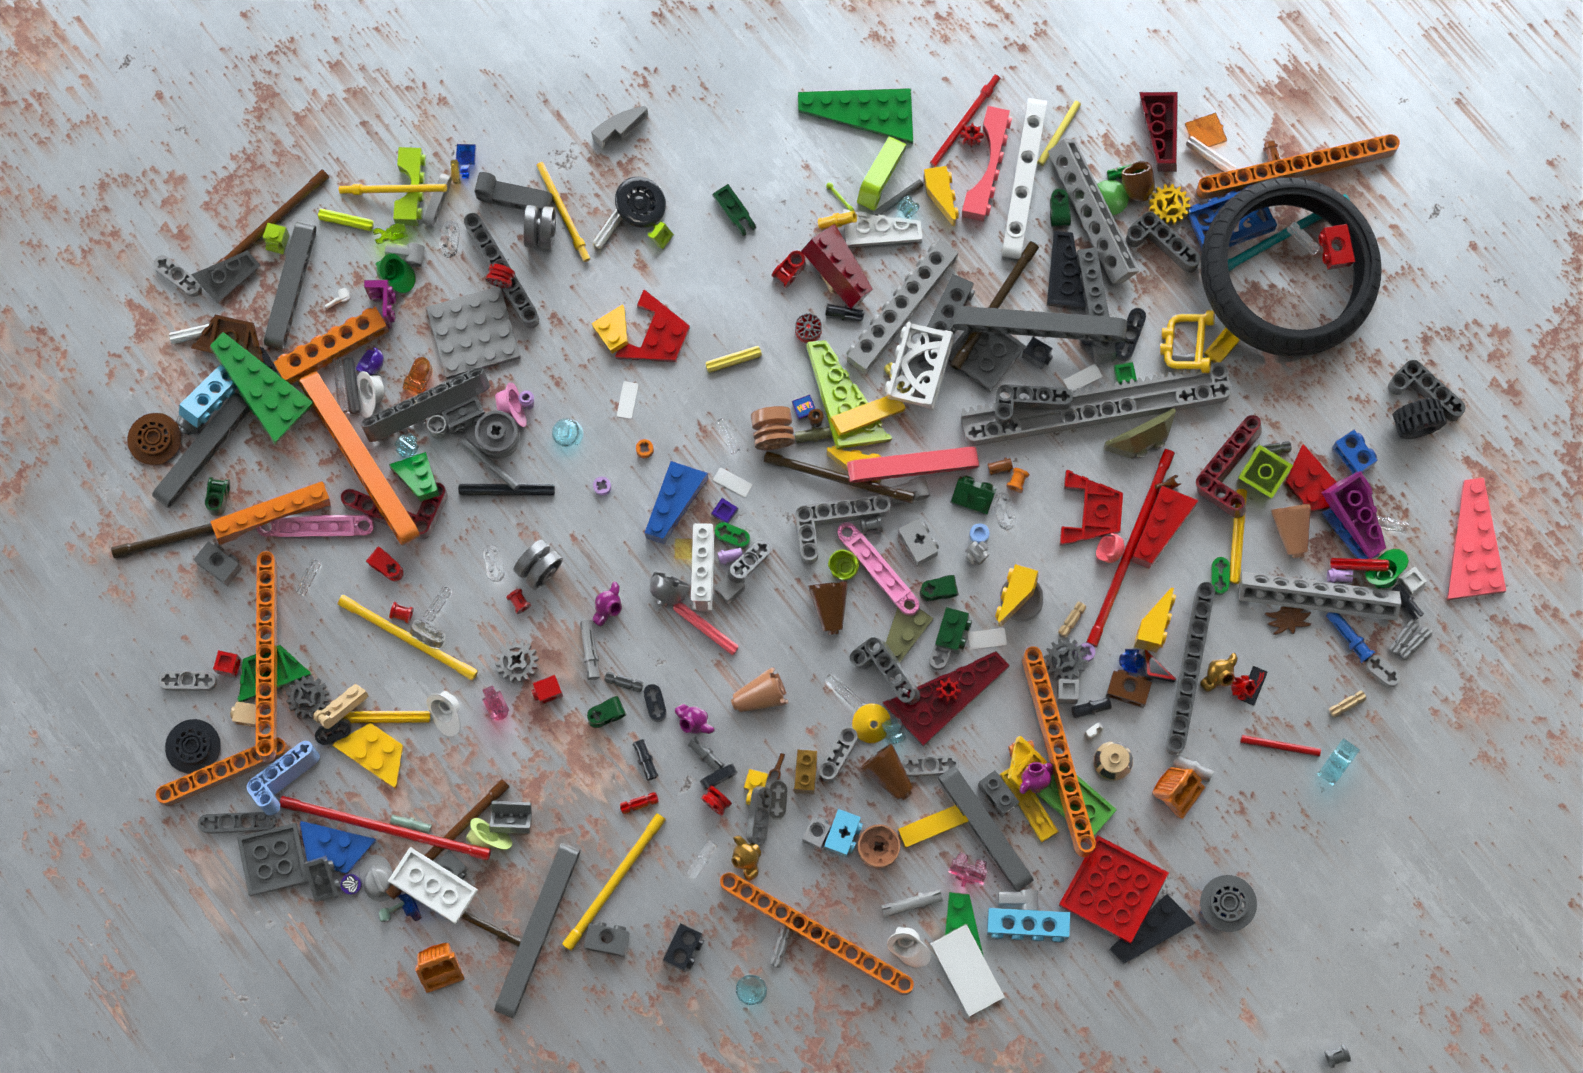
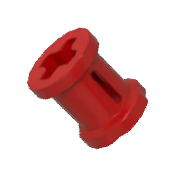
M521 588L512 591L506 597L515 607L516 614H521L531 607V603L527 602L523 596Z
M394 602L389 618L404 620L405 623L409 624L414 608L411 606L409 608L398 605V602Z

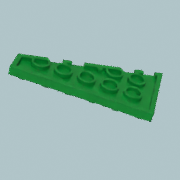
M911 88L798 92L799 113L817 118H826L838 124L844 123L849 125V127L875 134L880 133L896 140L898 138L913 144Z
M224 332L210 345L211 351L221 366L225 368L229 378L235 383L253 414L257 416L262 427L267 431L274 445H276L313 406V401Z

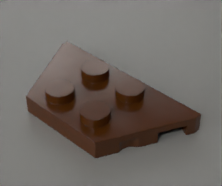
M215 314L209 326L205 327L201 332L200 338L191 346V349L213 353L210 345L224 332L263 363L253 322Z

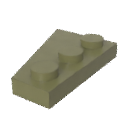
M907 601L904 603V607L907 610H912L915 604ZM897 607L886 643L900 663L933 621V618L920 608L915 615L907 616Z

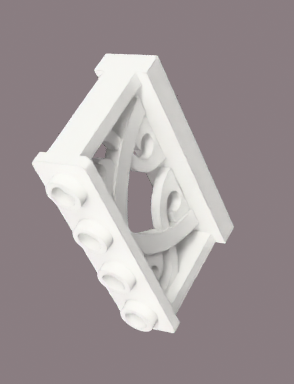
M908 322L901 332L902 343L897 346V360L891 366L890 374L892 377L886 383L885 393H887L888 398L891 400L934 410L955 337L951 331L937 330ZM917 333L922 334L925 338V344L922 345L919 338H917L916 344H912L911 337ZM928 335L942 338V341L929 343ZM929 351H931V355L933 353H936L937 357L935 359H930ZM925 352L927 362L934 369L933 371L929 370L921 373L915 379L908 363L916 356ZM924 377L930 378L929 383H925L923 380L922 384H920V381ZM900 382H904L905 385L902 389L908 388L910 384L912 388L907 393L902 394L897 391V385ZM917 390L926 397L922 399L911 395Z
M693 524L691 601L693 602V611L713 612L715 542L713 524Z

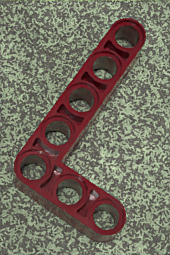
M1249 415L1241 422L1196 478L1198 494L1234 518H1240L1245 514V500L1240 494L1222 482L1262 433L1261 420L1256 415ZM1250 425H1256V426H1257V427L1254 428V429L1248 428ZM1240 439L1245 440L1244 443H1237ZM1227 454L1233 455L1231 458L1225 457ZM1216 468L1221 469L1218 473L1213 472ZM1203 483L1210 484L1208 487H1201ZM1220 493L1225 494L1222 498L1216 497ZM1234 504L1241 505L1239 508L1232 507Z
M436 482L437 489L443 491L440 496L422 501L417 514L407 511L417 529L420 525L427 526L425 531L419 532L420 537L418 538L426 539L431 535L446 503L448 493L444 485ZM346 489L341 493V501L345 508L360 515H368L373 520L388 526L369 495L354 489ZM355 496L354 502H346L348 497ZM366 504H373L372 509L364 510ZM429 507L435 508L432 514H426V509Z

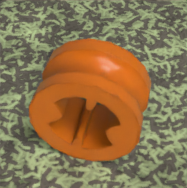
M647 439L638 441L636 444L638 456L641 458L652 456L654 448L651 441ZM642 445H644V447L645 445H648L649 451L647 453L645 451L644 453L641 452Z

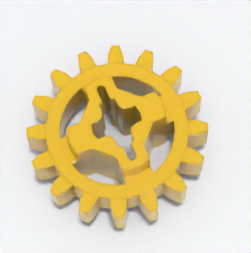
M1164 184L1162 190L1157 187L1156 193L1152 192V199L1149 200V205L1152 206H1150L1149 212H1154L1167 225L1169 222L1176 225L1177 220L1182 222L1183 216H1188L1189 212L1187 210L1191 207L1188 204L1190 198H1185L1186 191L1180 192L1181 186L1175 189L1174 184H1171L1170 188ZM1173 200V203L1170 205V207L1166 209L1167 205L1171 203V201Z

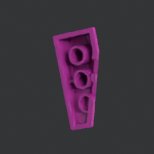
M1359 471L1336 482L1323 491L1322 495L1363 552L1371 559L1386 549L1381 525L1378 523L1377 509L1372 498V488L1363 473Z

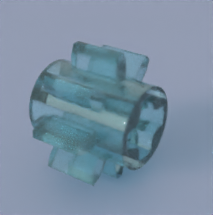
M411 433L407 436L404 434L400 435L395 442L397 453L403 458L406 455L412 457L419 448V445L416 444L418 442L417 438Z

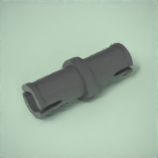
M697 736L693 738L694 741L691 740L688 746L714 772L724 767L725 764L713 754V750L707 748Z

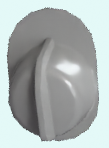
M380 855L368 856L362 861L359 868V875L365 892L369 898L378 902L387 901L391 898L386 893L393 885L388 882L393 874L389 862Z

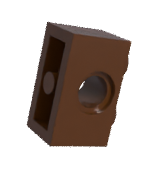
M1119 669L1118 671H1113L1105 697L1144 708L1152 682L1148 681V678L1144 676H1130L1129 672ZM1127 683L1132 684L1134 691H1126L1124 685Z

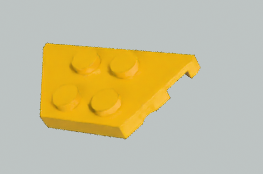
M369 723L332 745L396 789L404 746L391 736Z

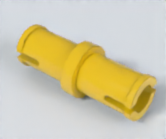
M853 210L851 212L834 213L829 217L818 218V227L824 230L833 224L840 228L845 224L856 223L857 214Z

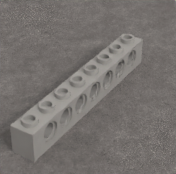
M1063 139L1048 151L1051 162L1055 165L1059 178L1075 206V211L1082 220L1083 227L1091 239V244L1093 247H1097L1099 260L1107 272V277L1112 284L1124 283L1137 274L1139 269L1076 140Z
M941 239L929 247L928 255L925 258L922 257L916 264V270L906 276L905 284L902 287L899 286L893 293V299L883 305L882 313L879 316L876 315L871 320L870 328L860 334L859 342L848 349L846 353L847 362L865 375L958 259V251ZM938 259L941 263L934 265L931 261ZM927 274L929 278L921 279L920 275ZM910 288H915L918 292L916 294H911L908 292V290ZM898 303H904L906 307L900 309L896 305ZM891 317L895 321L893 323H887L885 319ZM875 332H881L883 336L881 338H876L873 336V334ZM867 346L870 347L872 350L868 353H865L861 349Z
M1249 572L1241 573L1239 583V601L1397 621L1401 607L1400 591Z

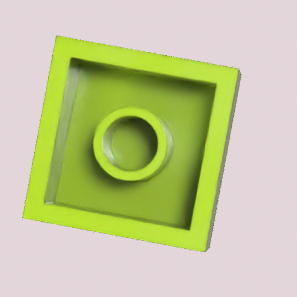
M1258 444L1238 478L1273 498L1293 465Z

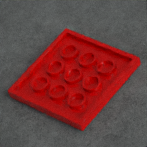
M1097 835L1093 852L1084 858L1059 906L1131 944L1169 876V872Z

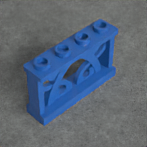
M1229 192L1225 197L1220 199L1218 197L1212 198L1208 203L1203 205L1195 204L1188 210L1187 217L1198 239L1201 251L1205 239L1202 231H1208L1209 226L1201 225L1198 222V216L1207 214L1209 218L1203 219L1205 223H1212L1219 210L1239 192ZM1269 207L1261 209L1266 219L1265 222L1256 214L1259 210L1242 218L1238 226L1239 231H1233L1229 247L1274 232L1277 223ZM1249 218L1250 220L1247 223H1250L1251 227L1246 228L1243 223Z

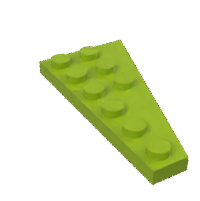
M826 340L808 342L806 345L836 449L891 442L893 438L889 433H886L881 421L841 436L837 434L830 421L831 417L867 404L868 401L857 385L852 383L849 373L846 369L842 368L838 362L839 358Z

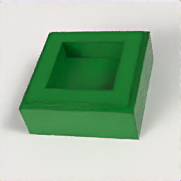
M1133 362L1114 365L1115 377L1119 385H1122L1123 380L1127 384H1129L1130 379L1137 382Z

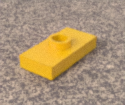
M1225 328L1206 349L1204 356L1210 358L1213 363H1222L1241 340Z

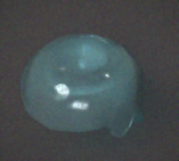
M563 418L558 420L553 426L552 437L562 447L578 445L583 438V428L576 420Z
M754 974L745 975L736 984V994L738 999L746 1005L760 1004L766 997L767 986L760 976Z

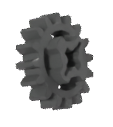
M1066 638L1065 642L1058 639L1059 644L1057 645L1052 642L1053 648H1047L1046 650L1049 652V655L1044 656V659L1048 660L1045 666L1050 667L1048 673L1053 674L1055 672V679H1058L1060 676L1061 679L1068 677L1072 680L1073 675L1080 677L1078 672L1080 670L1085 671L1082 665L1088 663L1087 660L1083 659V657L1087 656V653L1081 652L1084 647L1082 645L1076 647L1078 642L1074 640L1070 643L1069 638ZM1066 647L1065 650L1060 652L1058 651L1059 649ZM1075 651L1078 654V662L1074 658ZM1067 656H1068V658L1070 659V661H1069V662H1063V661H1062V658H1063V657H1064V658H1067ZM1053 657L1057 660L1056 668L1053 664ZM1073 668L1072 671H1070V672H1065L1066 669Z
M311 675L309 680L305 676H302V681L300 682L295 679L296 685H289L292 691L286 692V695L290 697L286 702L287 704H292L289 709L291 711L296 710L294 714L297 717L302 713L303 719H306L307 715L313 719V714L317 710L326 708L324 704L330 703V700L326 698V696L330 695V692L325 690L327 688L326 684H321L319 678L314 681V677ZM306 685H313L312 688H307V687H305V686H306ZM299 690L298 697L295 699L296 693ZM304 691L310 695L312 703L306 699ZM321 696L320 701L317 704L318 697ZM305 706H306V707H311V709H309V710H304V709H301V708H304Z

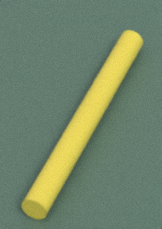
M1074 101L1038 159L1037 163L1040 166H1044L1050 156L1048 151L1057 145L1080 108V102Z

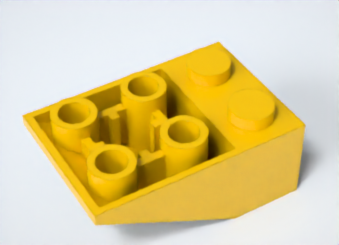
M1015 564L1014 569L1010 568L1007 576L1009 585L1008 588L1004 587L1001 595L1003 604L1002 607L998 606L995 614V620H997L999 627H1002L1033 596L1039 578L1037 570Z
M1171 587L1142 619L1137 630L1134 643L1135 648L1157 653L1159 648H1163L1167 638V632H1164V629L1168 628L1172 613L1168 612L1172 610L1176 595L1173 594L1174 588Z

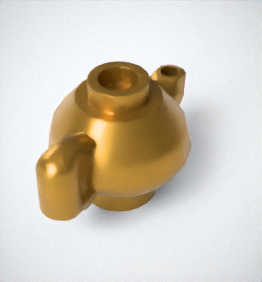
M1232 653L1227 660L1218 659L1209 663L1207 676L1200 682L1201 687L1206 692L1216 688L1217 685L1226 687L1233 683L1235 679L1234 666L1238 660L1236 653Z
M740 835L735 836L733 839L737 846L733 850L732 864L736 868L743 869L745 879L751 881L759 873L757 863L761 856V850L757 844H748Z

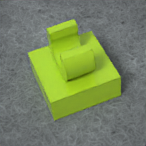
M659 222L658 225L653 226L655 229L652 233L648 232V236L658 248L663 249L674 234L665 223Z

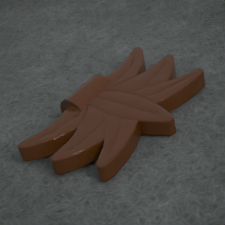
M1281 606L1277 612L1264 613L1267 617L1277 619L1267 623L1269 626L1278 628L1273 635L1280 634L1287 629L1294 634L1296 627L1311 626V623L1304 622L1311 615V612L1300 613L1304 610L1302 608Z

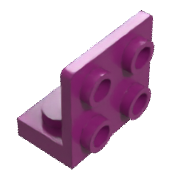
M364 280V288L369 299L374 302L383 301V319L387 327L392 328V322H395V311H393L392 305L396 304V293H393V287L390 286L388 280Z

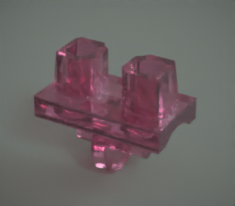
M493 685L483 689L485 698L482 700L491 719L503 720L506 718L510 710L501 691L496 692Z
M960 852L956 859L953 858L949 873L955 874V879L962 881L961 887L965 888L966 882L972 885L975 882L983 884L988 871L986 870L987 862L977 859L975 866L967 863L969 856Z

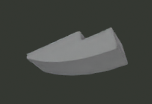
M646 106L632 108L607 119L591 131L592 139L602 148L607 146L616 136L623 140L649 116L648 108Z

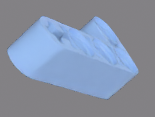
M302 741L248 782L247 791L266 815H274L279 811L280 802L275 797V794L314 766L320 759L319 752L309 741Z

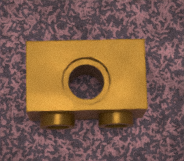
M797 749L794 793L815 794L817 751Z

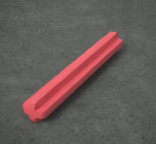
M680 602L673 606L675 612L731 655L736 653L739 648L736 643L685 604Z

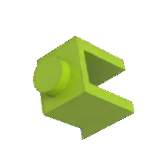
M267 223L263 235L266 243L265 250L284 255L290 236L286 227Z

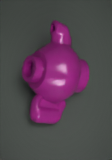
M616 581L612 583L610 590L603 591L595 598L596 613L592 621L598 626H603L608 617L617 616L622 610L621 599L618 595L620 586Z
M681 704L675 708V714L682 718L679 724L684 732L710 734L715 731L714 727L707 724L708 714L705 710L696 706L689 707L686 704Z
M1039 762L1029 764L1021 777L1020 793L1025 794L1028 790L1039 793L1050 784L1051 776L1053 775V764L1050 762L1046 764Z

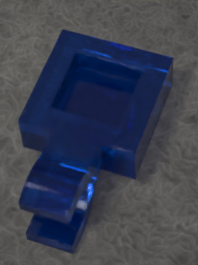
M457 144L456 164H461L460 174H462V178L469 179L470 165H475L476 144Z
M407 893L400 894L398 898L404 901L405 905L402 908L406 916H411L415 922L422 919L414 898Z

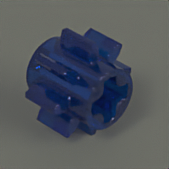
M1125 649V653H1122L1119 657L1120 666L1127 672L1137 673V668H1141L1144 663V658L1139 654L1138 649Z

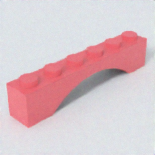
M987 106L983 132L990 148V162L982 179L966 193L962 217L984 222L985 215L989 216L991 205L988 202L989 198L993 199L996 187H992L993 181L998 180L1000 170L997 169L998 163L1002 164L1004 152H1001V148L1006 146L1008 139L1005 131L1006 128L1010 129L1012 118L1009 117L1010 110Z

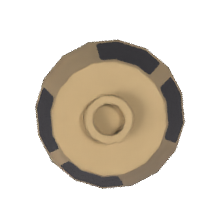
M1109 741L1102 744L1096 750L1094 766L1103 778L1119 780L1125 778L1130 773L1133 767V756L1124 744Z

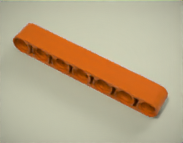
M277 737V744L281 743L283 745L282 750L277 752L274 760L264 762L255 759L257 752L255 746L160 786L156 790V798L163 805L172 806L276 761L289 751V747L283 739ZM266 747L262 750V752H264V754H267L271 750V748ZM244 759L246 762L244 767L237 768V762ZM226 767V774L224 776H218V771L221 768ZM208 775V781L205 784H200V778ZM189 783L188 791L181 792L182 785ZM166 791H170V798L168 800H163V794Z

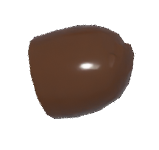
M1135 162L1122 171L1124 190L1133 200L1147 201L1154 191V173L1152 166L1148 162ZM1145 169L1143 172L1133 174L1136 170Z

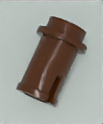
M812 409L809 412L808 418L811 426L814 427V424L816 427L821 426L824 414L820 409Z

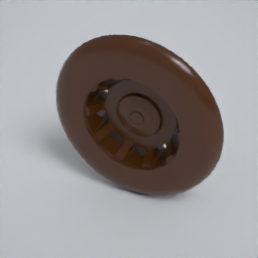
M149 413L143 415L132 424L128 432V448L134 458L142 463L149 465L164 463L170 460L180 447V428L176 421L166 414Z

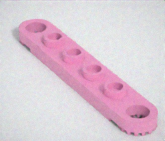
M368 515L287 516L269 522L272 526L270 531H264L261 526L256 528L258 533L264 537L364 536L372 532L374 521ZM366 520L370 525L369 529L362 530L359 527V522Z
M842 523L838 528V538L857 557L859 563L903 614L907 616L915 615L920 605L918 598L915 597L907 585L853 523ZM845 528H849L853 531V534L850 537H845L842 531ZM912 601L915 603V607L912 610H907L904 607V603Z

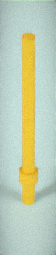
M538 163L536 166L549 192L553 195L552 199L573 239L572 244L575 250L579 251L583 262L589 261L591 258L585 248L586 244L583 238H580L544 163Z
M353 184L352 186H339L338 190L340 194L362 195L363 193L446 192L447 185L363 186L362 184Z

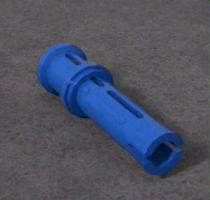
M1329 612L1326 614L1329 621L1348 642L1349 649L1353 650L1360 658L1361 664L1375 654V651L1370 650L1366 645L1365 639L1354 632L1340 613Z

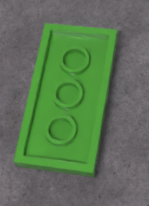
M1059 767V770L1062 773H1068V769L1066 767ZM1053 774L1050 784L1036 794L1066 819ZM1077 775L1093 835H1095L1117 809ZM1064 786L1067 792L1074 791L1071 786ZM1070 805L1072 811H1079L1077 805ZM1075 824V827L1078 830H1084V826L1082 824Z

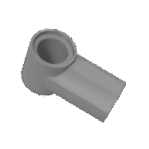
M387 243L385 255L389 253L396 254L410 266L420 267L425 247L417 243H409L408 245Z
M924 476L913 478L908 483L893 486V488L914 492V501L930 497L929 488ZM891 497L893 505L903 502Z
M1038 890L998 892V908L1038 911Z

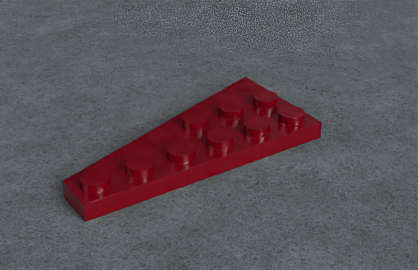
M995 651L966 666L959 667L948 674L919 685L917 688L920 692V699L914 705L902 702L898 696L890 700L888 699L882 702V704L924 746L1007 670L1010 665ZM950 678V682L955 683L958 681L956 689H960L961 693H955L957 701L952 698L947 704L946 699L942 698L939 700L941 693L936 692V688L942 687L939 683L940 680L945 683ZM946 687L945 690L948 695L951 693L950 687ZM908 691V692H907V693H908V697H907V698H910V697H911V696H910V693H911V692Z

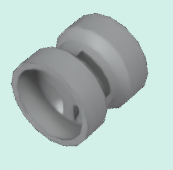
M434 415L428 419L427 428L431 436L436 439L444 438L448 433V425L445 419L440 415Z

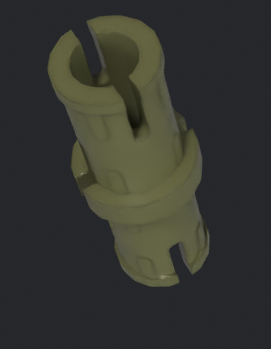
M830 426L823 428L812 427L809 430L795 431L796 444L811 441L815 443L818 440L833 438Z

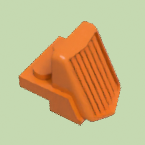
M1170 767L1160 777L1152 794L1162 800L1177 817L1183 819L1205 789V786L1201 783L1202 779L1193 769Z
M449 943L433 945L417 954L415 971L426 993L465 980L457 957L452 952Z

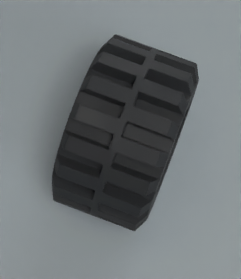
M1435 398L1411 402L1400 407L1392 414L1399 437L1402 439L1426 436L1440 430L1447 424L1441 402Z

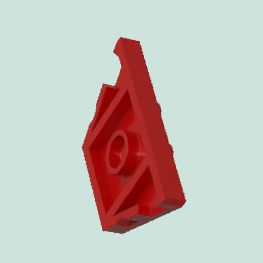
M1303 444L1285 484L1303 505H1311V512L1320 511V509H1330L1322 492L1334 485L1336 480Z

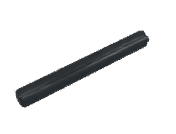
M459 484L458 493L460 495H555V485L519 484V489L514 491L507 484Z

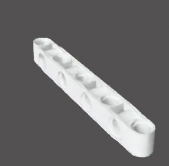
M1028 98L1001 257L1020 259L1047 101ZM1034 123L1038 127L1031 128L1029 124ZM1028 158V159H1030L1032 162H1031V163H1025V162L1023 161V159ZM1017 194H1024L1026 198L1020 199L1017 197ZM1017 229L1020 231V233L1013 234L1011 233V230Z

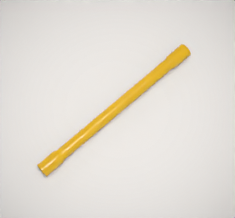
M345 595L340 597L337 605L359 615L444 663L472 681L476 678L478 670L442 652L366 609Z
M656 813L642 836L592 905L563 941L562 945L568 950H573L589 926V923L595 918L652 837L657 834L665 823L666 819Z

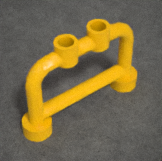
M1206 310V314L1175 315L1168 321L1167 328H1162V339H1166L1165 344H1160V355H1164V361L1168 367L1173 369H1201L1202 373H1210L1211 359L1203 358L1206 326L1215 325V313L1213 310ZM1178 322H1198L1195 362L1172 360L1175 325Z

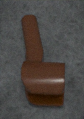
M1174 475L1167 479L1166 482L1156 484L1155 489L1164 486L1173 490L1182 483H1177L1175 479L1178 475Z
M780 753L775 768L769 772L770 778L773 771L779 773L777 780L781 778L780 769L785 754Z

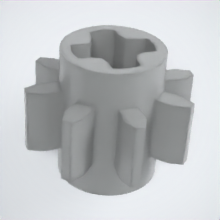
M974 541L965 550L968 554L966 559L972 565L975 562L979 565L982 564L989 556L986 552L989 547L983 541L979 544Z

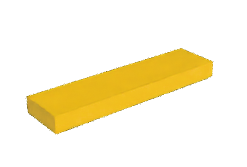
M888 396L832 416L830 421L837 434L841 436L904 412L906 407L903 402L891 400Z
M1009 769L1000 773L999 776L1019 801L1018 806L1040 842L1043 843L1058 834V829L1036 794L1031 790H1028L1025 794L1020 793V790L1007 779Z
M954 805L898 829L905 848L968 823L969 820Z

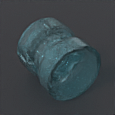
M900 718L890 719L882 723L883 731L887 734V744H897L906 739L905 732L901 728L902 721Z

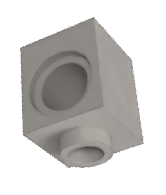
M726 575L714 586V590L729 605L745 590V580L740 583H734Z
M1059 679L1057 683V703L1077 704L1079 700V680Z
M812 817L802 842L821 850L831 829V825L828 824L829 821L822 817L817 819ZM815 827H819L823 830V834L816 837L812 834V830Z

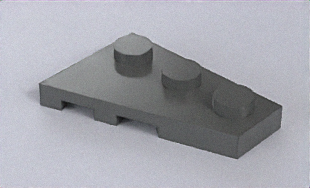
M245 251L191 275L213 300L219 303L256 270L260 264L248 251Z

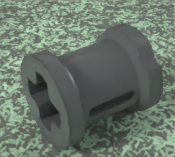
M880 515L872 519H860L864 536L867 533L883 532Z
M1345 1044L1332 1051H1324L1326 1060L1331 1068L1344 1061H1351Z

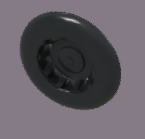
M638 176L628 178L619 185L615 194V206L621 218L628 224L639 228H647L657 224L662 219L666 209V199L662 189L654 181Z
M199 719L185 720L177 724L168 734L165 743L166 757L169 763L178 771L187 774L193 773L214 764L220 753V738L215 728L208 722Z

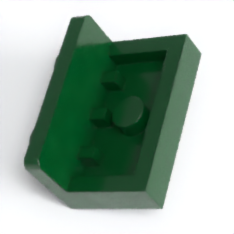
M960 476L951 502L988 515L997 488H994L988 482H977L971 476Z
M946 607L935 646L952 650L955 654H959L960 649L964 650L966 644L965 632L970 631L972 624L969 613Z

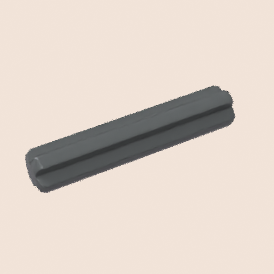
M345 358L343 365L350 414H357L360 412L354 360L353 358Z

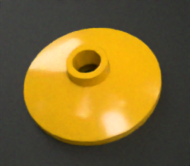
M874 703L865 704L855 712L852 719V728L857 732V737L861 741L877 743L883 740L889 733L891 718L884 707ZM872 721H876V726L874 728H871L870 726Z

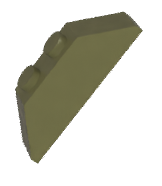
M1173 408L1106 441L1104 444L1105 451L1133 459L1147 455L1148 451L1153 448L1155 450L1160 449L1167 441L1176 410Z

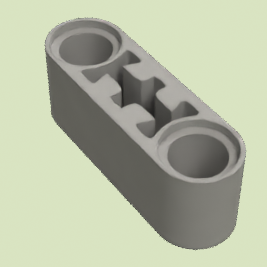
M846 727L841 730L821 764L819 775L824 782L830 783L837 778L855 747L857 732L853 728ZM848 733L852 734L854 740L852 742H845L843 736ZM842 745L844 747L842 750V757H838L835 765L833 763L835 759L834 752L838 753ZM825 768H832L834 774L830 777L823 774Z

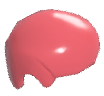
M1111 533L1112 536L1102 537L1096 549V557L1106 563H1114L1123 555L1125 549L1124 540L1117 534Z

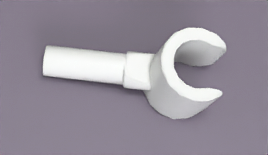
M346 288L339 289V297L326 304L325 307L329 309L339 302L349 301V291Z

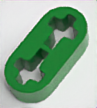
M725 522L716 525L714 530L715 537L719 541L736 548L740 547L741 549L748 547L750 544V535L747 531ZM723 528H727L726 530L728 533L731 534V536L728 534L720 536V532L718 530H723ZM734 535L737 537L744 535L746 542L738 543V539Z
M1217 557L1211 565L1210 583L1214 586L1216 595H1223L1229 588L1230 563L1224 557ZM1219 562H1222V565L1226 567L1223 568L1222 574H1219V568L1215 567ZM1219 578H1221V584L1225 585L1222 590H1218V587L1215 586Z

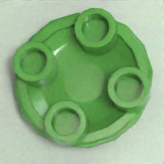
M1104 180L1097 184L1112 216L1121 213L1127 207L1129 196L1120 182Z

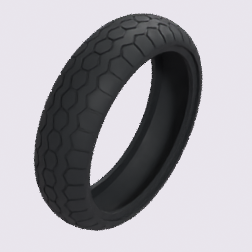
M1276 178L1256 183L1242 190L1219 210L1209 226L1202 247V283L1214 313L1222 324L1241 341L1258 350L1274 355L1291 357L1313 355L1331 349L1345 341L1356 332L1370 314L1377 299L1381 283L1382 267L1379 246L1374 232L1364 215L1341 193L1312 180ZM1285 205L1311 211L1326 220L1331 226L1347 224L1355 262L1352 264L1354 274L1353 287L1350 299L1344 311L1337 319L1317 328L1303 330L1288 329L1263 320L1245 305L1233 286L1227 260L1231 235L1242 218L1265 207Z

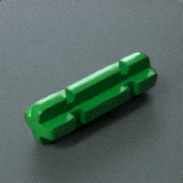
M1132 164L1117 167L1116 170H1107L1108 180H1116L1117 177L1119 179L1122 178V171ZM1144 169L1136 170L1133 174L1143 172Z

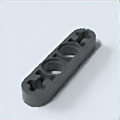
M264 812L205 814L199 818L197 824L198 828L207 834L258 832L275 828L277 818L275 815H270L269 818L272 822L269 823V826L266 827V824L258 823L259 827H256V816H259L258 820H266V817L269 815H266ZM245 817H251L253 820L252 825L248 828L242 825ZM225 818L232 819L233 824L230 828H223L222 821ZM206 819H209L212 823L217 822L219 829H216V825H209L208 829H206L202 824L206 823Z

